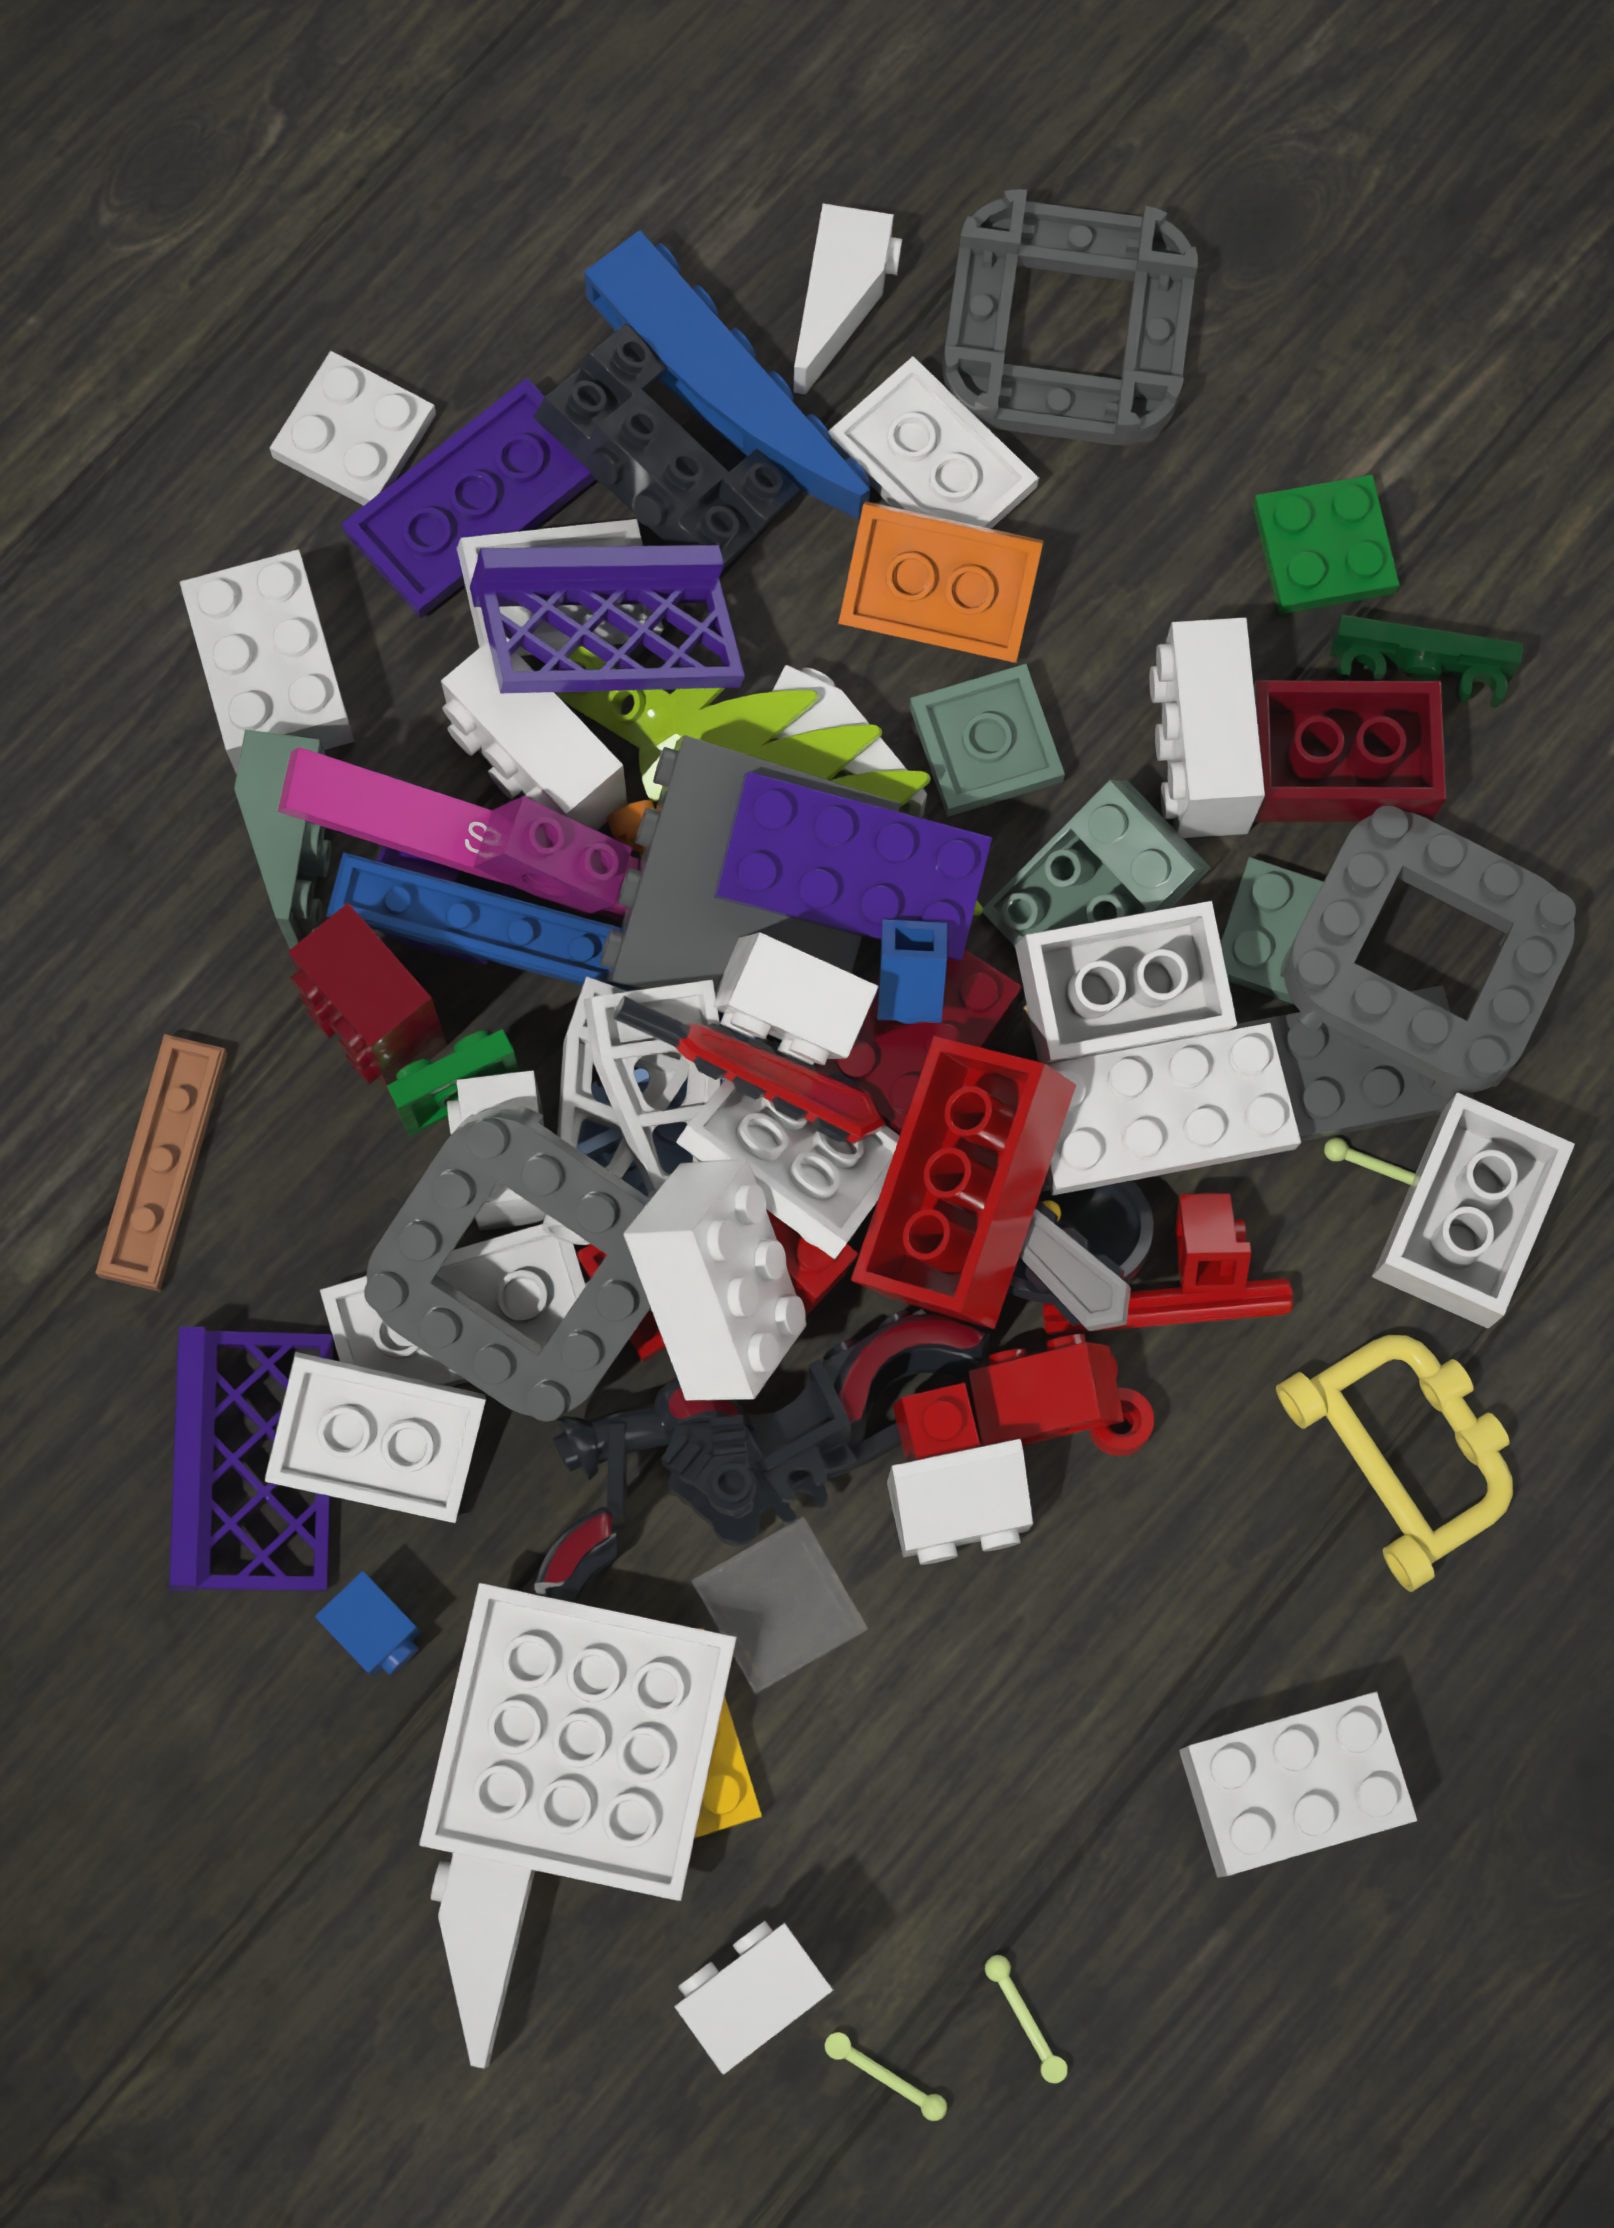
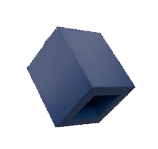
M883 919L877 1019L897 1020L906 1024L942 1022L947 963V923Z
M364 1571L356 1576L314 1616L365 1671L374 1678L383 1670L392 1676L419 1650L413 1641L422 1632Z

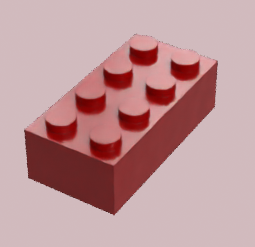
M934 1036L851 1281L884 1297L995 1329L1076 1084L1044 1063Z

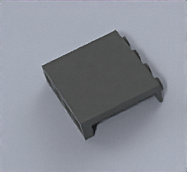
M686 735L676 741L674 749L664 746L653 779V783L663 786L656 810L646 807L636 836L635 843L645 846L638 870L627 869L618 897V904L627 907L620 931L609 930L602 950L600 965L609 968L605 982L614 985L619 983L644 990L713 980L714 991L716 992L739 937L759 932L851 974L862 936L714 898L744 774L752 772L899 812L901 803Z

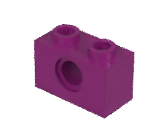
M522 796L492 810L473 867L571 913L584 917L614 905L632 847Z

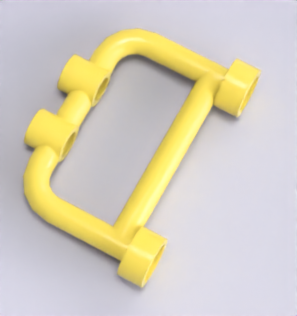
M1386 1335L1369 1342L1310 1380L1303 1373L1297 1372L1276 1386L1277 1395L1284 1409L1300 1428L1305 1429L1324 1416L1328 1418L1404 1535L1384 1547L1383 1555L1393 1575L1406 1590L1413 1592L1435 1577L1432 1563L1493 1525L1506 1513L1513 1496V1478L1499 1451L1509 1445V1438L1502 1424L1491 1413L1487 1412L1478 1419L1475 1417L1463 1399L1464 1396L1473 1391V1384L1465 1369L1456 1360L1451 1359L1441 1365L1435 1355L1422 1342L1406 1335ZM1393 1359L1402 1360L1413 1368L1420 1379V1387L1425 1397L1436 1410L1443 1413L1455 1431V1438L1461 1451L1471 1463L1479 1467L1487 1481L1486 1496L1479 1503L1434 1532L1340 1392Z

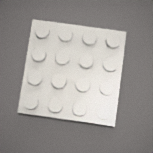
M479 1583L419 1845L681 1901L736 1637Z

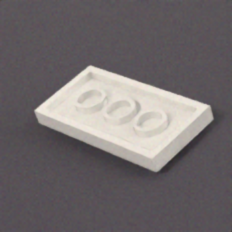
M1270 1023L1046 1064L1076 1084L1047 1171L1052 1195L1294 1150L1301 1144Z
M543 1224L453 1250L437 1276L542 1347L550 1339L585 1287L573 1243L565 1242L549 1235L543 1230ZM367 1276L320 1290L340 1362L450 1387L468 1382L393 1331L380 1318L376 1310L369 1306L364 1296Z

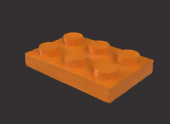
M865 501L861 512L838 624L1016 663L1044 540Z

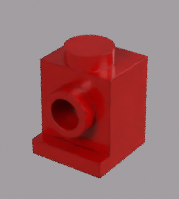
M1211 1192L1180 1194L1175 1227V1243L1182 1294L1245 1293L1251 1247L1250 1242H1246L1244 1219H1234L1231 1195Z

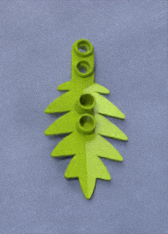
M579 646L568 658L580 667L585 666L586 670H600L606 664L605 661L583 646ZM725 688L676 689L671 694L663 689L556 692L565 703L640 748L639 765L643 784L649 799L654 802H658L663 787L653 783L661 752L664 746L674 749L676 741L684 735L825 780L833 778L882 736V729L879 726L850 725L809 731L771 742L818 702L819 695L813 690H783L752 694L726 700L711 706L708 705ZM628 695H633L634 707L629 714L623 715L621 712L623 701ZM892 770L848 775L830 781L901 803V808L923 789L931 779L930 775L923 771ZM977 900L973 916H979L983 911L982 906Z

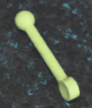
M1331 1138L1324 1146V1153L1331 1161L1338 1162L1345 1159L1411 1185L1415 1176L1413 1172L1349 1148L1346 1141L1342 1138Z
M1001 1955L990 1957L985 1964L986 1975L992 1981L999 1983L1042 2061L1040 2065L1042 2077L1050 2083L1061 2082L1067 2075V2065L1062 2058L1054 2056L1009 1976L1011 1972L1009 1961Z
M840 2032L833 2033L826 2039L825 2050L831 2058L836 2060L845 2058L920 2106L921 2112L926 2119L938 2121L946 2115L947 2103L942 2096L937 2094L926 2095L851 2047V2042L845 2034Z

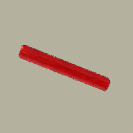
M1282 1278L1247 1281L1245 1293L1182 1294L1181 1287L1130 1292L1126 1325L1094 1331L1286 1315L1293 1308L1292 1288L1289 1280ZM1043 1304V1325L1047 1334L1091 1332L1084 1325L1072 1326L1054 1307V1304Z

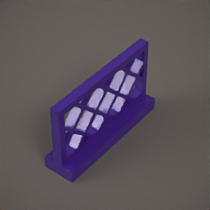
M719 545L480 548L470 584V592L474 607H481L500 694L741 687L745 675L719 580L724 566ZM682 603H707L710 615L701 624L677 608L676 605ZM643 604L654 613L643 624H640L618 609L617 606ZM583 605L594 612V614L582 626L558 610L557 607ZM523 606L534 613V615L521 627L500 613L499 607ZM663 619L690 636L679 649L652 632ZM604 620L630 637L619 650L592 633ZM544 621L570 638L559 651L532 634ZM698 643H701L721 657L723 667H704L688 656V654ZM641 644L667 662L661 668H644L628 656ZM581 645L605 661L606 664L600 670H585L568 658ZM519 647H522L546 663V665L540 671L514 672L510 656Z
M179 1326L169 1592H195V1590L326 1592L329 1495L315 1493V1502L299 1518L295 1519L270 1493L278 1484L268 1483L264 1487L239 1459L265 1435L272 1443L274 1442L276 1432L273 1428L278 1424L281 1413L280 1410L266 1423L241 1396L267 1372L286 1391L288 1379L274 1365L292 1349L319 1350V1357L333 1360L332 1334L205 1331V1327ZM217 1347L245 1348L261 1367L234 1390L216 1371ZM258 1348H275L279 1350L268 1359ZM216 1384L228 1396L217 1408H215ZM233 1403L259 1428L234 1454L214 1435L215 1420ZM215 1448L226 1461L213 1472V1452ZM231 1467L258 1493L232 1518L212 1499V1485ZM263 1499L289 1525L264 1551L237 1525ZM211 1512L224 1524L212 1537ZM315 1513L313 1538L302 1525ZM229 1531L256 1557L238 1575H209L210 1549ZM296 1532L314 1551L313 1577L286 1576L268 1557ZM262 1563L273 1576L249 1575Z

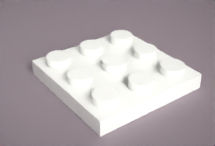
M768 1038L758 1039L759 1042L771 1046L776 1055L783 1058L789 1057L779 1052V1047ZM725 1079L689 1122L676 1143L694 1155L699 1162L748 1159L757 1185L762 1188L765 1194L766 1209L797 1231L805 1241L817 1246L835 1259L879 1199L900 1136L885 1125L879 1132L855 1144L848 1140L838 1142L818 1132L814 1123L804 1118L796 1121L776 1111L773 1102L763 1097L755 1100L737 1091L733 1082Z

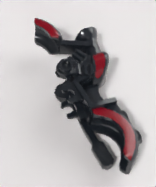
M904 1309L887 1318L881 1323L879 1330L865 1337L860 1342H857L856 1339L845 1340L828 1350L823 1356V1362L818 1359L809 1364L810 1381L794 1402L778 1412L761 1415L749 1414L733 1399L686 1400L678 1378H674L659 1390L654 1404L623 1409L592 1420L572 1416L557 1418L556 1420L562 1433L552 1438L570 1473L581 1468L588 1481H591L599 1472V1464L608 1461L607 1507H600L582 1516L562 1532L552 1544L536 1578L535 1591L537 1595L574 1603L579 1599L590 1580L617 1557V1530L626 1528L627 1457L629 1453L668 1445L664 1456L661 1458L662 1465L671 1471L667 1482L668 1492L678 1497L686 1506H690L699 1517L713 1526L715 1535L724 1544L735 1547L746 1545L758 1536L761 1527L760 1514L773 1508L783 1523L794 1524L797 1521V1515L791 1509L790 1502L795 1500V1494L800 1492L810 1494L814 1498L816 1506L822 1509L828 1502V1494L824 1486L826 1480L864 1466L901 1446L902 1442L897 1422L864 1440L871 1409L878 1397L893 1383L903 1377L917 1373H943L958 1378L969 1376L968 1371L978 1369L988 1352L990 1333L971 1322L951 1316L925 1314L923 1309L913 1313L912 1309Z

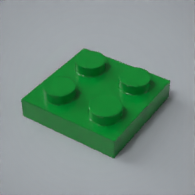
M1373 475L1255 495L1252 505L1278 615L1396 594L1399 581Z
M503 1029L491 1035L486 1030L470 1034L454 1045V1053L434 1063L428 1058L415 1061L402 1068L396 1074L397 1081L387 1085V1088L410 1137L448 1118L447 1101L459 1100L457 1080L519 1072L514 1050Z

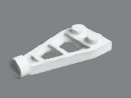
M586 977L563 1044L557 1136L576 1148L581 1123L585 1119L621 1131L622 1140L611 1163L605 1168L622 1179L634 1161V1157L613 1108L597 1102L592 1095L591 1082L594 1061L584 999L629 991ZM667 1052L642 1056L635 1063V1067L646 1070L649 1075V1084L642 1094L644 1100L650 1107L659 1111H666L688 1077L689 1066L687 1060L678 1052ZM546 1214L542 1228L549 1235L573 1244H590Z
M713 980L584 999L594 1065L648 1193L651 1189L657 1193L671 1175L666 1173L660 1166L652 1138L654 1128L658 1125L677 1122L689 1124L719 1088L721 1078L715 1080L699 1072L695 1063L686 1059L689 1072L687 1095L683 1103L675 1109L659 1111L650 1107L644 1100L635 1079V1063L642 1056L680 1052L674 1046L614 1020V1013L621 998L626 996L683 1023H700L705 1026L712 1023L720 1025L718 1010L713 1007L716 1000ZM693 1155V1162H699Z

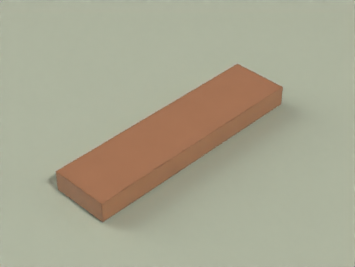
M164 1034L95 1272L98 1277L158 1292L161 1291L228 1055L225 1048Z

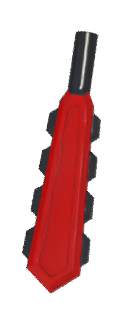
M623 996L617 1005L613 1017L614 1020L674 1046L686 1059L695 1063L699 1072L715 1080L723 1077L733 1082L737 1091L755 1100L763 1097L773 1102L776 1111L796 1121L804 1118L814 1123L818 1132L838 1142L848 1140L855 1144L879 1132L886 1125L871 1094L860 1089L854 1080L837 1073L825 1075L818 1072L814 1065L807 1064L792 1056L788 1058L778 1056L774 1053L771 1046L754 1039L747 1042L741 1041L734 1037L731 1030L715 1023L708 1026L700 1023H683L626 996Z

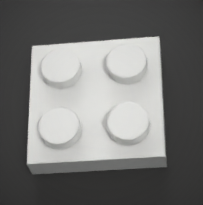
M330 351L270 446V451L274 459L365 505L396 481L435 418V406Z

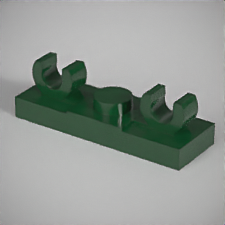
M1341 615L1332 635L1329 656L1341 658L1336 671L1338 681L1348 680L1352 669L1351 665L1355 663H1363L1370 668V681H1382L1387 665L1389 669L1402 670L1407 677L1421 681L1437 680L1440 677L1448 678L1450 675L1462 677L1457 686L1459 702H1467L1472 692L1473 683L1483 682L1490 687L1492 692L1490 707L1497 708L1506 695L1508 684L1521 664L1523 643Z

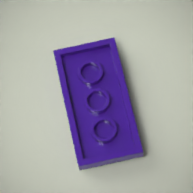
M528 378L521 381L341 523L343 533L420 619L465 584L457 552L461 538L533 530L596 480L581 462L533 418L544 399V395Z
M747 772L744 774L714 898L881 941L883 919L947 923V959L957 962L962 960L992 837Z

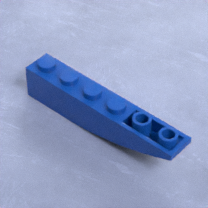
M639 230L584 271L587 300L615 331L627 324L648 344L667 366V370L659 380L661 384L703 423L747 456L756 448L759 449L803 492L858 520L860 519L863 504L865 501L869 502L870 481L865 471L854 459L848 457L844 460L830 445L832 439L823 423L813 414H809L806 417L792 402L794 399L793 394L784 379L775 371L766 373L754 359L756 356L755 351L748 339L736 328L730 331L716 316L718 314L717 308L710 296L700 286L696 285L691 288L679 274L680 268L674 256L663 244L658 243L654 246Z

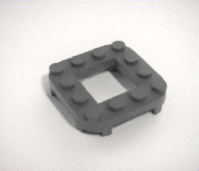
M1016 189L1004 191L1002 199L988 203L972 217L968 216L960 237L942 369L944 387L988 428L1111 445H1130L1154 441L1172 418L1183 385V369L1194 280L1198 268L1196 247H1191L1183 233L1166 220V212L1149 206H1145L1143 217L1027 202V190ZM1017 266L1133 282L1121 380L1004 364Z
M1382 806L1373 815L1360 821L1349 833L1283 959L1280 976L1284 977L1287 991L1293 1003L1300 1011L1297 1019L1308 1029L1317 1033L1322 1023L1434 1080L1429 1092L1452 1099L1457 1092L1473 1093L1492 1086L1496 1087L1521 1057L1572 949L1575 936L1573 918L1576 914V907L1573 900L1567 894L1559 892L1548 881L1425 817L1401 811L1394 806ZM1396 878L1504 932L1499 944L1501 947L1466 1020L1354 963Z
M520 1106L517 1110L503 1108L486 1110L475 1115L471 1114L446 1140L375 1247L367 1268V1284L364 1289V1296L369 1306L376 1310L380 1318L393 1331L504 1406L518 1413L533 1416L541 1421H553L561 1414L576 1408L588 1398L651 1308L623 1233L656 1192L651 1189L646 1196L539 1124L543 1115L523 1106ZM498 1182L607 1254L544 1347L437 1276Z

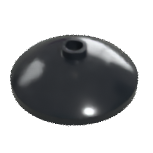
M1133 1180L1052 1195L1051 1190L1040 1192L1038 1201L1050 1200L1057 1203L1060 1207L1061 1217L1057 1222V1226L1060 1229L1072 1227L1090 1242V1254L1093 1256L1105 1254L1125 1271L1124 1282L1128 1283L1142 1269L1151 1251L1154 1223L1150 1205L1143 1192ZM1024 1261L1017 1262L1007 1292L1023 1299L1055 1304L1056 1295L1053 1292L1041 1293L1025 1276L1027 1264Z

